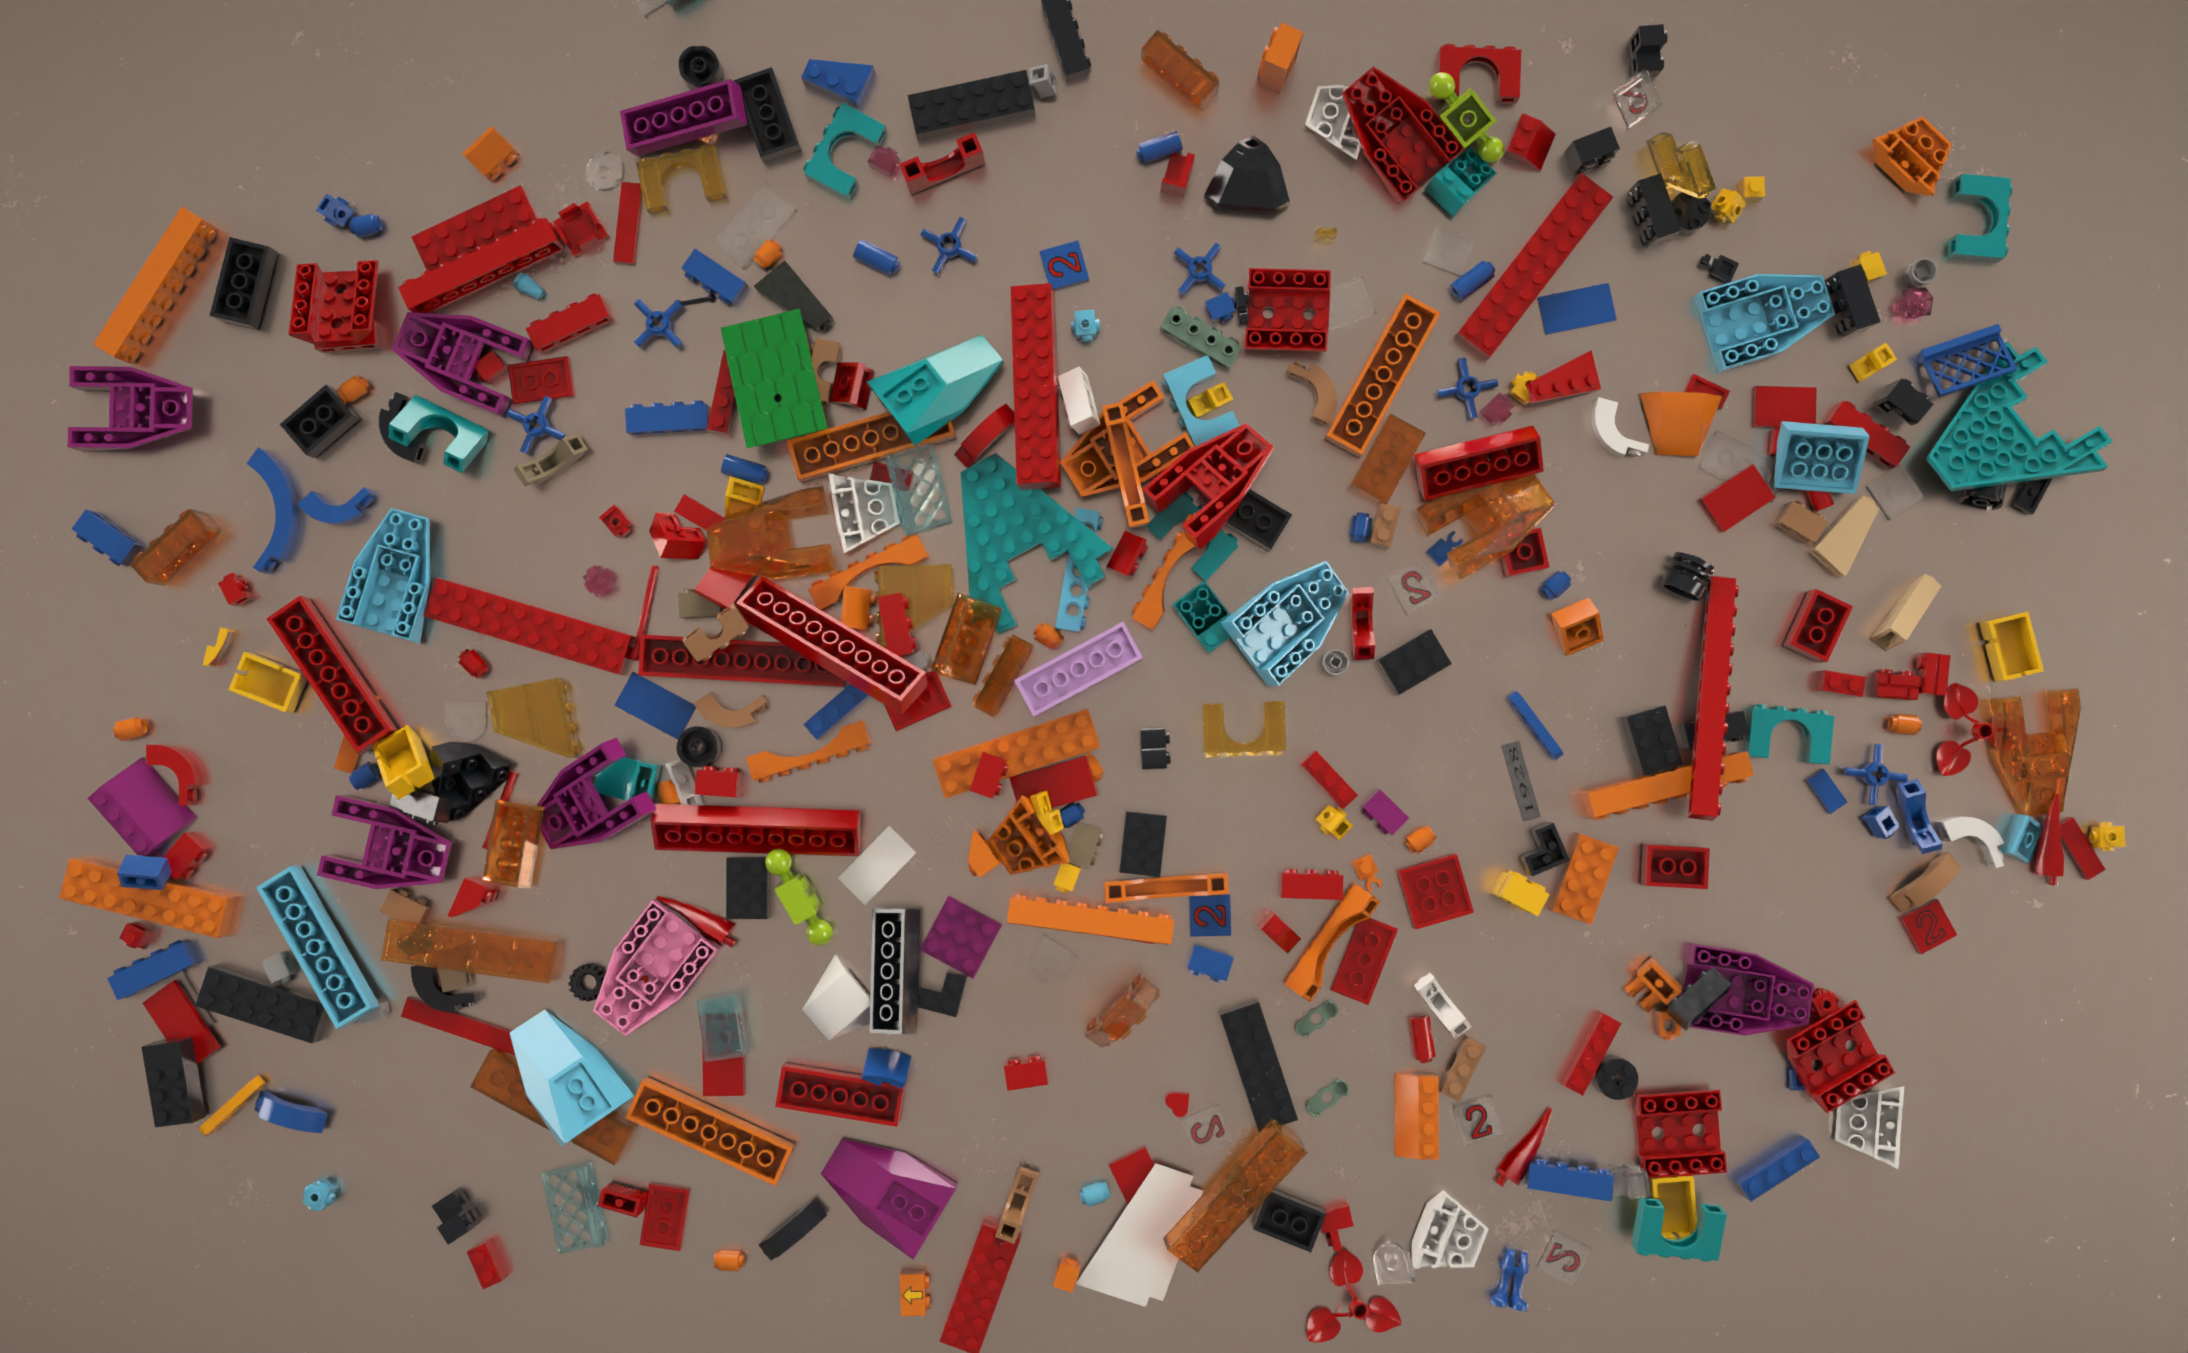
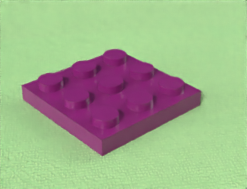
M948 896L919 950L973 979L1002 924L959 900Z

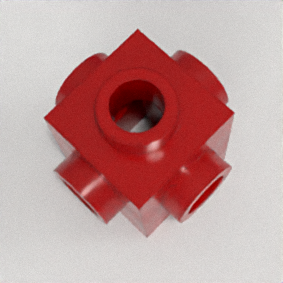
M1824 988L1813 990L1810 1013L1819 1018H1824L1840 1009L1837 1004L1839 1000L1836 994Z

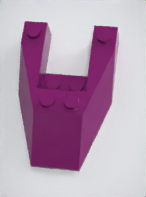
M407 312L392 350L441 392L504 417L511 398L471 382L470 378L484 345L527 361L533 344L526 337L473 316Z
M70 366L69 387L78 390L110 391L109 427H68V448L78 451L130 449L192 429L193 388L133 367Z
M617 738L601 743L560 770L532 811L531 815L550 849L604 841L657 810L647 792L632 797L610 812L603 803L591 778L627 756Z
M346 795L335 796L331 815L371 824L362 862L330 854L322 855L317 876L373 889L443 883L452 842L396 808Z

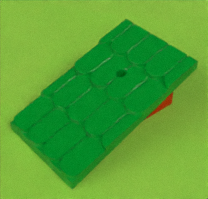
M800 308L721 328L746 448L828 429ZM777 394H780L782 397L780 402H777L775 399Z

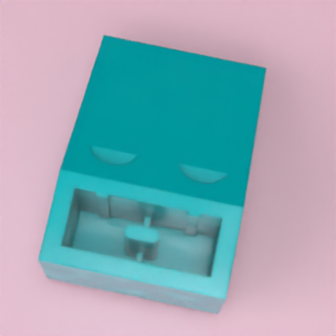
M1468 145L1464 151L1439 171L1424 189L1454 217L1497 172Z
M1205 580L1172 604L1208 655L1231 638L1221 625V622L1231 614Z
M624 757L597 774L594 786L600 794L626 801L647 792L652 802H654L657 789L656 784H658L662 765Z

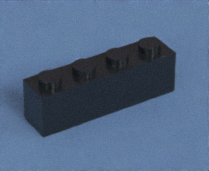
M1041 0V7L1066 82L1089 75V67L1092 66L1089 56L1084 55L1083 48H1085L1083 37H1078L1076 31L1079 29L1076 17L1072 18L1070 12L1073 10L1071 0Z

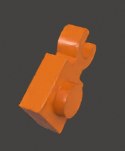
M1370 853L1351 862L1359 880L1366 879V889L1369 892H1372L1370 887L1372 882H1376L1379 888L1382 887L1381 881L1374 876L1379 871Z

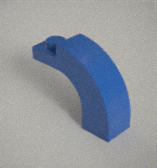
M363 487L347 503L332 506L320 493L311 491L297 505L315 520L331 525H347L360 520L366 515L361 508L369 506L373 501L372 498L376 495L371 489Z
M1918 779L1899 783L1897 786L1898 807L1912 845H1917L1922 854L1941 850L1943 843L1928 819L1926 791Z
M263 1090L260 1091L254 1109L258 1112V1117L270 1123L311 1133H322L328 1113L318 1107L293 1104L276 1097L269 1091Z

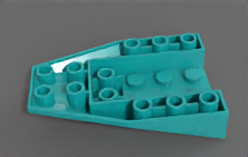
M980 335L920 358L867 383L879 401L889 410L904 433L916 446L965 411L1004 361L984 336Z

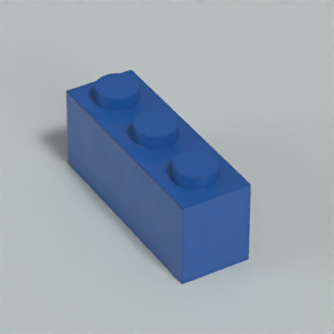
M695 248L681 268L685 272L684 276L693 283L697 280L702 284V289L710 294L715 292L719 295L718 299L726 305L730 302L735 306L748 287L745 281Z
M85 509L72 527V530L77 533V538L86 543L89 541L94 545L92 548L95 551L110 556L109 560L117 566L121 564L129 566L143 547L95 511Z

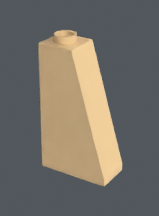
M1862 495L1857 497L1809 549L1838 578L1848 574L1879 510L1875 505L1876 502L1869 496Z
M1926 573L1915 579L1870 639L1885 651L1905 642L1942 585Z

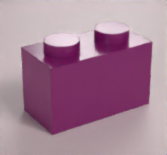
M1377 789L1361 806L1364 809L1362 813L1370 821L1374 819L1379 824L1377 828L1384 835L1387 833L1393 835L1409 819L1380 789Z

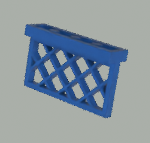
M1999 324L1921 350L1917 360L1920 365L1923 364L1938 397L2017 370L2000 335L2002 330ZM1996 341L2000 348L1998 353L1987 349L1988 344ZM1976 349L1981 351L1979 359L1967 355L1969 350ZM1984 353L1996 357L1993 365L1981 361ZM1955 355L1963 358L1960 366L1948 362L1950 356ZM1998 358L2006 361L2009 367L2002 369L1995 366ZM1965 360L1976 363L1974 371L1962 367ZM1937 362L1942 364L1941 372L1933 370L1930 363ZM1979 365L1990 369L1989 374L1984 376L1976 373ZM1946 366L1957 370L1954 378L1943 374ZM1960 372L1971 376L1968 382L1960 381L1957 377ZM1940 379L1952 382L1950 388L1942 390L1939 384Z

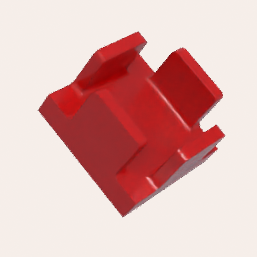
M588 201L580 206L576 203L571 204L558 212L560 218L553 221L556 231L575 258L609 238L608 233Z

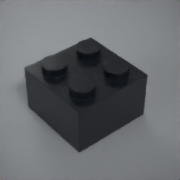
M1610 126L1574 140L1566 149L1565 154L1573 174L1578 172L1584 174L1591 171L1595 165L1599 164L1602 167L1609 164L1611 159L1616 157L1615 154L1619 151L1620 147Z

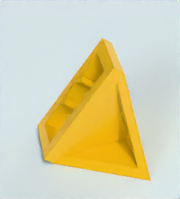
M730 476L725 494V518L727 519L753 507L760 506L764 486Z

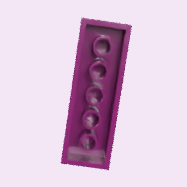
M731 79L620 111L626 150L636 156L747 125L741 86Z

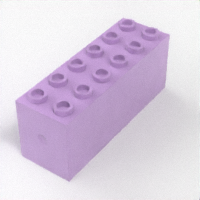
M1121 622L1015 679L1014 682L1033 717H1037L1136 664L1143 657L1124 622Z

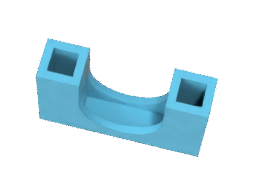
M1208 355L1163 374L1164 380L1161 381L1164 391H1169L1172 397L1169 400L1174 411L1177 410L1180 417L1177 419L1181 429H1186L1194 446H1198L1239 426L1233 411L1212 420H1200L1194 417L1187 409L1185 400L1189 390L1195 385L1216 376L1215 369Z

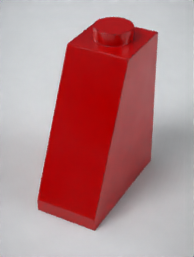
M1272 911L1258 924V927L1287 954L1301 940Z

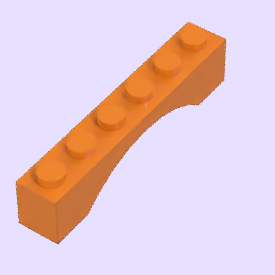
M1122 401L1102 406L1129 528L1149 525V517Z
M1194 512L1193 515L1189 514L1184 523H1186L1197 512ZM1184 531L1177 533L1173 540L1176 543L1172 550L1168 549L1163 557L1165 563L1162 568L1157 567L1152 576L1155 578L1151 585L1147 584L1142 592L1144 595L1141 603L1137 601L1132 609L1134 613L1132 618L1151 630L1156 628L1165 612L1164 589L1171 569L1180 557L1195 547L1186 538Z
M911 533L903 537L902 542L896 545L894 542L884 547V551L878 554L873 552L866 556V560L860 563L855 561L847 565V570L843 572L837 570L829 574V579L825 581L819 579L811 583L812 587L808 591L816 607L824 611L838 604L843 596L844 586H849L866 571L890 564L912 567L928 559L929 556L919 536Z
M861 720L843 726L829 744L808 755L786 757L764 751L745 758L752 780H758L759 783L771 780V775L778 774V777L790 774V769L797 768L800 771L809 768V763L817 761V765L828 762V757L836 755L838 759L849 755L848 751L856 749V752L868 749L867 745L872 743L865 721Z
M1226 872L1104 881L1106 903L1166 897L1229 894Z
M1354 883L1352 888L1347 891L1340 905L1335 908L1334 914L1329 921L1324 924L1318 937L1312 941L1309 950L1301 957L1295 970L1290 973L1285 985L1311 1002L1322 987L1324 965L1334 943L1350 927L1369 919L1381 901Z

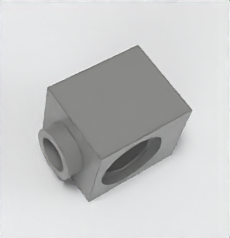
M287 951L280 952L261 961L271 984L279 982L280 985L292 980L290 976L297 973Z

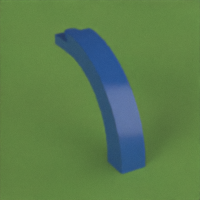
M258 447L246 464L263 478L270 489L275 505V526L268 546L253 568L258 572L267 574L276 566V560L285 562L289 556L298 533L300 511L297 505L299 503L297 493L287 471L273 455L265 449Z

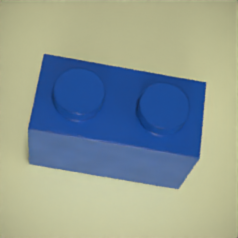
M126 855L117 875L122 887L163 890L172 871L167 858Z
M1194 944L1187 969L1191 970L1190 974L1199 977L1205 974L1210 976V980L1221 983L1222 980L1227 981L1234 957Z

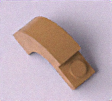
M1290 363L1285 374L1308 383L1316 394V406L1310 419L1330 426L1337 407V394L1332 380L1325 371L1313 363L1310 365L1309 370H1306L1305 366L1300 363Z
M709 692L696 701L694 706L705 719L715 725L740 728L758 721L754 713L756 712L757 715L767 709L766 705L770 702L766 696L762 695L743 709L732 711L725 708L713 692Z
M1947 851L1931 860L1928 868L1921 876L1891 894L1890 899L1902 913L1915 906L1919 908L1945 889L1956 877L1961 866Z
M1019 1167L997 1228L996 1238L1015 1244L1039 1176L1038 1172Z

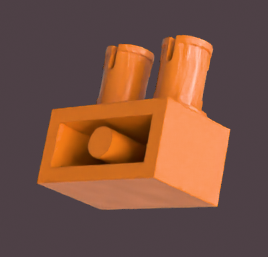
M1653 956L1637 969L1638 977L1625 987V990L1631 993L1630 995L1633 998L1646 986L1653 991L1643 1001L1639 1002L1641 1007H1645V1011L1648 1013L1660 1001L1667 1005L1682 992V986Z

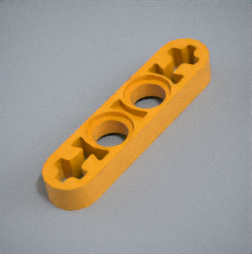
M260 1075L253 1078L205 1121L198 1130L205 1137L211 1134L257 1093L266 1082Z

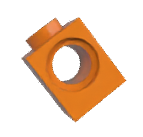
M1669 1009L1655 1010L1656 1035L1662 1037L1663 1040H1675V1036H1681V1026L1667 1014ZM1667 1020L1672 1021V1027L1669 1030L1664 1028V1023Z
M1061 1258L1053 1281V1287L1070 1293L1073 1292L1080 1272V1265L1077 1264L1078 1261L1072 1258H1066V1260Z

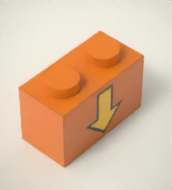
M926 1269L901 1270V1316H926L927 1309H930V1296H927L926 1288H930V1276H926Z

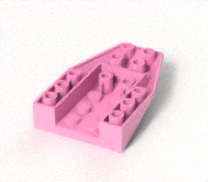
M654 899L614 949L593 1012L626 1036L678 1001L721 948L666 905ZM648 975L649 982L644 984V980L640 979L642 976Z

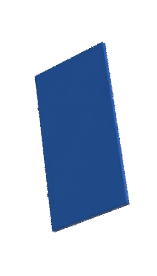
M1609 283L1538 297L1545 335L1617 320Z
M632 672L614 705L677 740L696 709L694 704L639 676L635 672Z

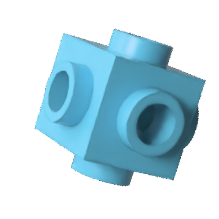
M1074 311L1075 321H1071L1072 334L1076 333V339H1080L1082 342L1092 341V338L1096 337V332L1100 331L1099 319H1095V311Z
M322 1179L310 1183L304 1189L303 1197L305 1198L302 1204L308 1205L310 1210L322 1211L334 1202V1193L337 1186Z

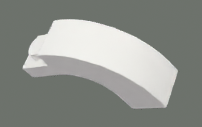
M1600 397L1594 400L1591 412L1592 430L1604 449L1618 457L1626 455V451H1629V455L1640 457V455L1648 452L1649 444L1625 438L1617 430L1615 413L1618 402Z
M1954 816L1936 822L1943 841L1951 842L1969 836L1980 845L1989 868L2004 866L2002 861L2004 859L2003 854L1997 848V846L2004 844L2003 839L1985 821L1973 817Z
M1431 973L1419 979L1418 983L1414 985L1417 992L1455 1040L1471 1028L1467 1019L1448 998Z

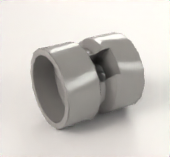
M1920 258L1903 270L1902 280L1908 288L1920 289L1935 280L1938 275V266L1930 258Z
M1332 649L1322 656L1320 666L1325 674L1338 676L1348 669L1349 658L1343 650Z

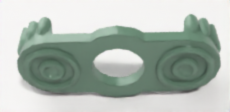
M1325 1001L1319 1007L1310 1010L1304 1018L1297 1022L1296 1033L1306 1038L1316 1029L1322 1028L1329 1019L1337 1016L1336 1014H1338L1339 1009L1336 1003ZM1320 1013L1322 1015V1022L1316 1025L1311 1022L1312 1014Z
M1339 1079L1328 1087L1322 1088L1307 1104L1306 1108L1309 1115L1313 1117L1321 1116L1324 1110L1333 1107L1337 1100L1344 1095L1347 1096L1350 1090L1347 1082ZM1324 1092H1331L1333 1094L1332 1102L1324 1103L1322 1101V1094Z

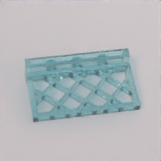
M933 443L894 454L892 452L884 454L905 535H912L916 531L952 522ZM930 449L931 458L927 464L918 459L922 451ZM909 456L913 458L908 469L901 466L899 457ZM916 461L925 465L920 476L911 472ZM928 468L935 471L936 474L932 483L923 479ZM909 473L918 478L913 488L905 485V479ZM921 480L930 485L925 495L916 491ZM933 487L939 490L941 494L937 502L928 498ZM913 493L922 497L917 508L911 505L909 501ZM925 500L934 504L930 514L920 510ZM940 507L945 511L946 518L937 520L932 516L936 509ZM918 512L927 516L924 524L915 525L914 519Z
M592 1161L541 1173L559 1254L590 1247H601L608 1243L609 1237L603 1210L601 1207H598L600 1197ZM576 1170L578 1179L574 1184L566 1177L570 1171ZM554 1175L560 1179L556 1188L550 1184L548 1176ZM563 1182L572 1187L568 1196L559 1190ZM575 1190L582 1195L580 1204L571 1199ZM556 1194L565 1199L561 1208L554 1203ZM568 1202L577 1208L572 1216L564 1211ZM579 1210L586 1214L587 1220L584 1224L575 1218ZM561 1214L569 1219L565 1228L558 1221ZM572 1222L581 1228L577 1236L568 1230ZM584 1230L591 1235L592 1242L586 1243L580 1239ZM565 1234L574 1240L569 1247H564L563 1244Z

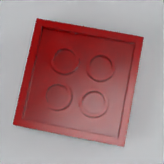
M1456 853L1397 870L1415 930L1474 913Z

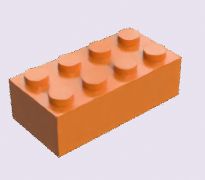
M1282 22L1279 28H1274L1269 45L1266 46L1261 57V65L1257 75L1260 77L1259 85L1281 94L1297 59L1304 32Z
M1575 833L1568 852L1570 861L1564 863L1548 909L1592 925L1619 847L1581 833Z

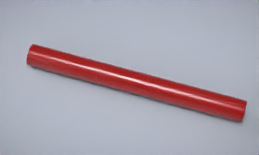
M510 771L482 846L484 849L490 850L518 775L514 771Z

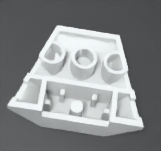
M1318 86L1305 126L1355 160H1358L1363 149L1342 96V92L1349 86Z
M828 473L830 502L836 533L843 554L900 524L893 485L891 483L843 477Z
M836 954L802 1009L828 1041L870 1024V995L848 971L849 969Z
M1904 1086L1860 1094L1838 1107L1835 1141L1898 1169Z
M1442 1190L1426 1204L1412 1239V1267L1414 1269H1420V1267H1474L1489 1229Z

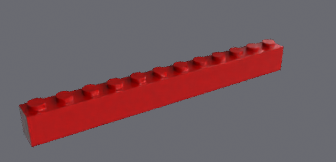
M1711 576V580L1707 582L1688 818L1714 821L1721 813V803H1718V799L1723 791L1720 775L1724 774L1725 764L1721 762L1722 755H1725L1726 743H1723V737L1727 734L1728 723H1725V715L1729 713V703H1726L1727 695H1730L1731 683H1728V676H1731L1733 664L1730 663V656H1733L1734 644H1731V639L1736 631L1733 617H1736L1737 605H1734V602L1739 593L1736 578Z

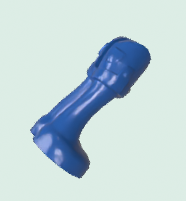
M1507 1249L1500 1263V1269L1503 1270L1501 1283L1497 1293L1491 1296L1490 1304L1502 1308H1507L1508 1305L1514 1310L1527 1312L1528 1304L1522 1299L1521 1290L1524 1276L1529 1273L1528 1252L1520 1251L1517 1264L1513 1266L1515 1250ZM1514 1274L1512 1292L1508 1303V1287L1511 1276Z

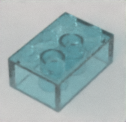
M741 992L703 997L696 1000L705 1062L747 1056L750 1052Z

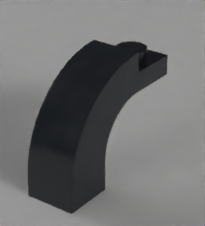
M395 392L394 396L389 400V411L381 409L379 413V430L382 439L387 447L397 456L420 465L426 445L412 440L406 447L388 438L389 424L407 405L409 397Z
M434 963L411 966L413 986L419 997L432 1008L443 1012H457L461 1010V1007L474 1006V1002L480 1001V992L454 994L449 991L442 992V988L438 985V971Z
M814 1199L758 1245L763 1253L770 1260H773L802 1239L827 1214Z

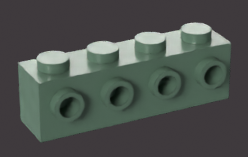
M1172 306L1160 326V331L1202 356L1208 355L1212 362L1229 371L1242 350L1240 342L1233 337L1228 339L1223 336V332L1216 327L1211 329L1206 326V322L1201 318L1189 316L1188 311L1184 308Z

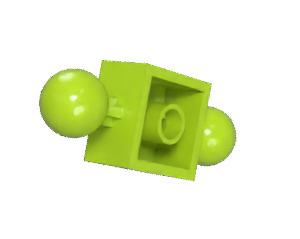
M1444 72L1435 74L1430 79L1429 91L1433 97L1444 99L1448 104L1447 107L1438 113L1439 117L1464 148L1476 140L1479 143L1478 153L1483 161L1494 163L1500 160L1504 154L1503 142L1497 137H1489L1485 132L1497 122L1473 89L1468 88L1458 97L1454 92L1455 82L1452 76ZM1465 114H1471L1469 122L1463 121Z
M783 849L772 850L766 856L765 865L770 873L779 875L782 882L777 884L775 892L794 925L804 920L808 925L806 936L810 943L816 946L827 944L832 938V927L828 922L819 920L816 916L820 900L815 892L811 893L808 886H810L807 877L805 875L801 876L800 872L792 874L790 871L792 860L788 852Z

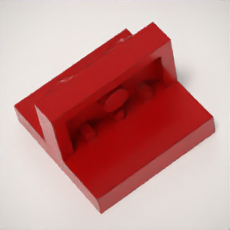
M838 362L829 402L866 409L870 390L867 382L872 380L874 370L866 368L865 364L859 362Z

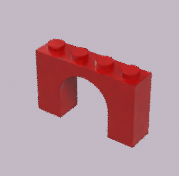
M1445 44L1440 46L1438 51L1437 73L1444 72L1452 76L1455 82L1454 92L1459 96L1461 69L1472 62L1484 63L1491 67L1496 75V103H1517L1520 98L1522 49H1516L1513 46L1497 49L1495 46L1490 45L1484 46V48H1476L1475 45L1455 47L1454 44Z
M975 132L957 139V148L943 158L921 163L917 156L900 163L899 165L910 194L912 195L985 164L983 150Z

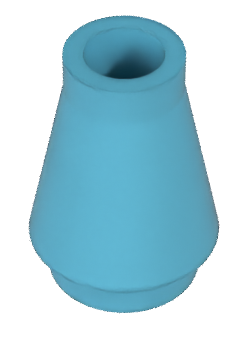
M520 272L512 284L516 291L532 296L537 300L544 293V289L527 273L523 274Z

